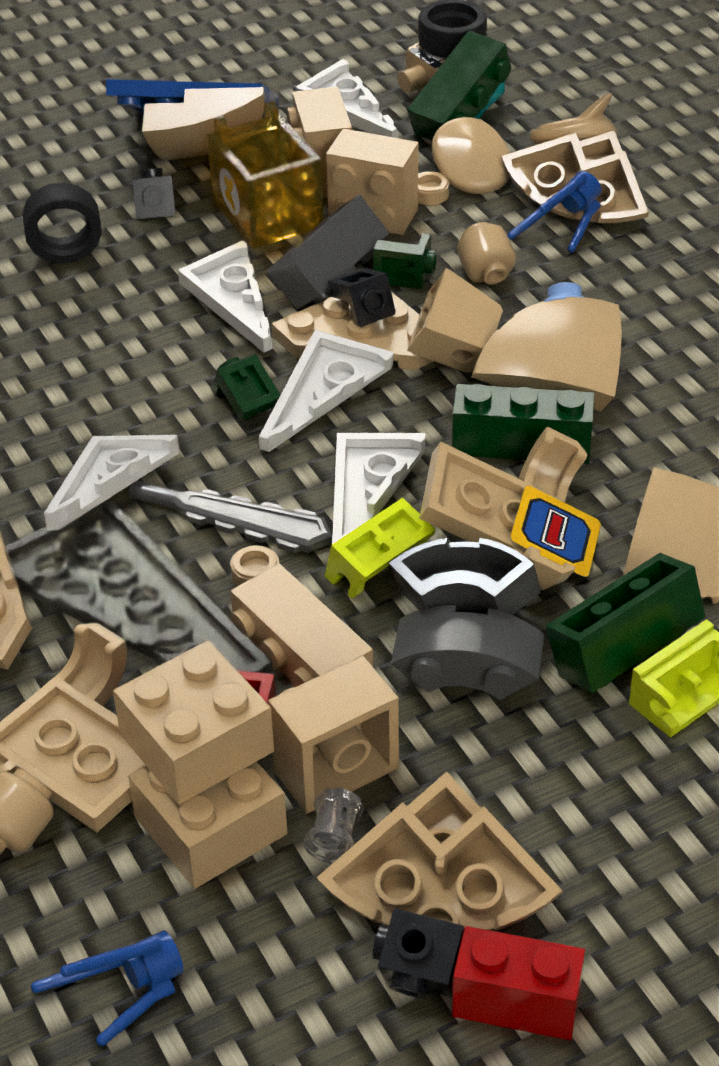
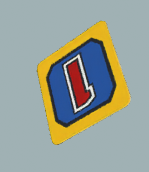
M525 486L510 538L514 543L526 549L532 546L540 550V556L557 564L563 565L566 562L575 566L574 573L587 577L590 573L601 523L598 519L532 486Z

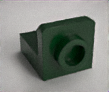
M422 233L418 245L377 240L374 247V270L387 273L389 285L422 290L427 275L434 274L437 250L431 249V234Z
M256 354L242 360L239 357H234L222 363L217 369L211 386L215 396L224 393L240 421L275 407L280 397L279 391Z

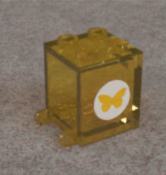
M274 101L265 103V118L228 128L225 117L219 116L214 118L215 132L207 134L213 202L252 249L312 231L324 221L322 159L286 120L278 114V108Z

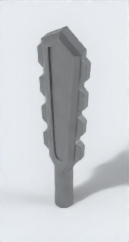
M135 481L129 488L130 498L175 509L179 514L186 516L189 522L199 525L210 523L215 525L216 530L229 534L240 532L245 534L246 539L260 543L273 542L277 544L278 548L293 553L299 551L310 553L332 543V534L324 517H319L312 511L302 509L285 510L281 505L269 502L261 504L251 503L249 498L235 495L229 498L222 497L218 492L207 489L199 492L193 490L177 491L141 481Z

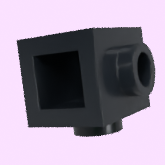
M394 908L390 924L381 923L378 928L372 954L373 959L379 960L378 968L384 979L391 981L389 988L400 994L415 998H424L426 991L452 997L453 975L464 926Z

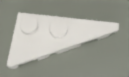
M343 59L295 87L296 91L338 87L351 126L367 133L398 138L394 121L389 115L383 116L380 113L379 102L369 89L363 86V81L359 76L353 77L350 74L349 63Z
M242 240L178 270L179 283L262 352L265 353L273 349L268 319L264 315L262 298L258 283L254 277L253 265L249 261L246 242Z
M315 330L259 435V449L270 452L386 373L393 366L394 352Z
M337 433L332 544L382 510L424 454L425 433Z
M177 435L92 436L44 512L47 530H60L178 455L180 449Z

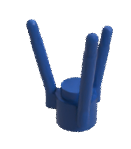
M578 171L560 191L550 197L539 209L508 233V238L514 239L559 203H562L570 212L584 211L568 246V251L570 253L574 252L592 216L601 207L600 203L596 200L602 191L599 181L587 171Z
M163 930L135 944L63 965L59 973L33 982L31 990L34 993H39L123 966L129 981L135 989L146 986L149 991L97 1036V1044L105 1046L153 1004L174 994L175 989L171 979L183 974L184 967L175 942L168 932Z

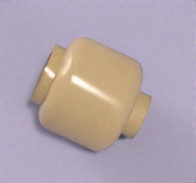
M479 222L471 225L463 232L457 244V254L465 274L475 283L498 284L507 277L516 263L515 251L507 233L501 226Z
M17 769L13 774L0 772V855L5 848L19 853L27 851L54 815V809L49 801L53 795L52 792L41 781L22 769Z

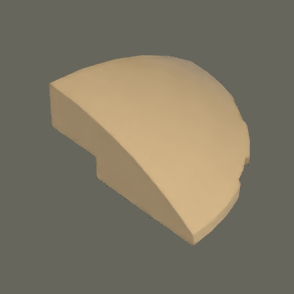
M263 87L185 89L184 103L145 104L142 132L153 152L164 160L199 157L222 151L248 137L261 121L265 103Z
M615 130L579 141L577 134L573 133L501 156L507 173L516 186L526 196H529L540 205L560 191L578 171L583 170L592 174L599 181L602 188L601 194L596 198L601 207L592 216L590 222L620 223L649 217L648 209L626 152L622 151ZM559 203L550 210L557 215L573 220H581L584 211L570 212L562 203Z
M566 297L565 299L542 301L528 306L515 313L509 321L492 334L480 352L471 377L499 387H529L532 389L594 392L593 409L601 412L612 401L616 393L622 338L619 305L593 298Z
M653 467L623 576L656 554L663 553L695 566L701 598L707 597L711 599L713 604L719 603V488L683 474Z
M445 772L408 806L402 802L316 877L335 898L351 910L370 921L387 925L390 924L393 909L397 908L463 925L464 928L465 926L485 930H499L528 918L546 907L563 893L562 889L484 806L480 808L448 772Z

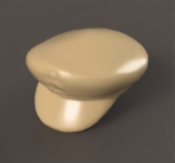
M612 93L603 95L579 117L543 124L538 129L531 130V141L538 145L576 133L579 141L613 130L618 135L616 127L604 115V111L612 98Z
M461 117L444 123L436 131L432 141L433 161L439 172L449 180V184L453 187L471 194H486L500 189L509 181L510 176L507 173L501 156L511 152L492 126L476 118Z

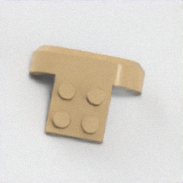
M546 427L532 447L518 479L440 442L431 455L419 519L469 542H479V538L488 539L516 550L534 564L540 589H548L564 582L573 573L575 566L566 562L560 565L540 556V550L532 546L526 549L514 543L510 535L525 486H532L565 503L569 486L576 472L586 460L587 453L578 441Z
M98 623L79 624L75 627L74 648L65 667L0 722V772L13 774L17 769L28 772L52 792L53 795L50 797V801L95 832H99L132 802L128 775L146 765L120 735L117 715L103 707L113 695V690L117 688L122 678L127 660L126 640Z

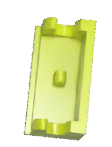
M401 498L331 545L325 577L334 585L345 575L350 583L348 596L354 598L363 592L365 582L388 567L389 562L411 548L427 543L429 538L435 534L436 528L430 523L419 519L420 513L404 498Z
M706 619L633 669L629 705L670 738L719 704V632L714 629V624Z

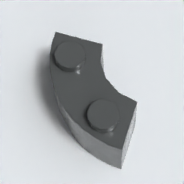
M448 538L437 539L411 548L389 562L399 590L418 610L434 606L456 605V612L470 610L488 614V608L514 615L541 592L534 564L516 550L488 539L479 538V542H449Z
M456 605L429 607L399 619L391 664L426 692L441 687L466 686L485 691L501 700L539 680L544 633L516 616L488 608V614L484 615L456 612Z

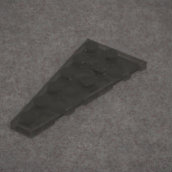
M110 498L60 530H47V526L5 546L21 591L84 624L98 623L126 640L127 646L161 664L209 640L236 670L273 674L272 661Z

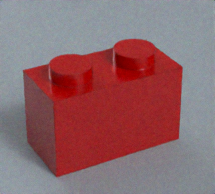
M465 926L453 975L452 1017L572 1041L581 991L585 948Z

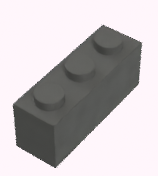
M359 194L334 211L270 266L267 271L297 310L310 301L315 305L331 296L329 280L358 271L355 264L358 261L364 264L373 258L377 240H382L389 232Z

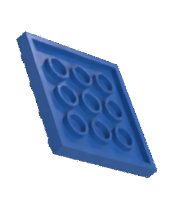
M106 79V95L117 99V105H123L125 108H131V110H137L140 113H144L145 104L184 103L185 89L263 87L265 103L263 116H269V110H279V95L264 84Z

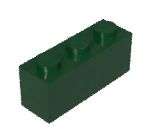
M469 30L407 108L414 134L433 141L436 131L444 123L461 117L475 118L478 112L487 106L492 94L501 83L507 80L512 70L506 43Z
M456 384L453 407L452 447L473 457L526 460L539 436L546 427H549L578 441L587 453V458L583 464H589L594 392L532 389L529 387H499L482 384Z
M658 553L545 625L559 677L593 693L607 686L611 680L635 664L646 660L650 654L674 638L682 636L689 628L706 618L695 566L663 553Z

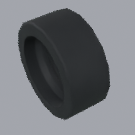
M440 0L422 8L418 15L419 45L427 53L434 56L447 58L469 30L487 37L486 11L470 1Z
M65 182L48 184L36 190L26 200L22 212L26 243L37 256L46 261L59 264L70 263L88 256L98 246L102 235L98 204L92 195L79 185ZM67 208L76 210L86 217V225L79 232L69 237L57 238L48 236L38 228V221L45 214L56 209Z

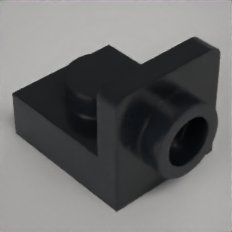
M363 268L328 281L331 296L349 303L354 323L357 326L362 327L393 316L396 313L387 273Z

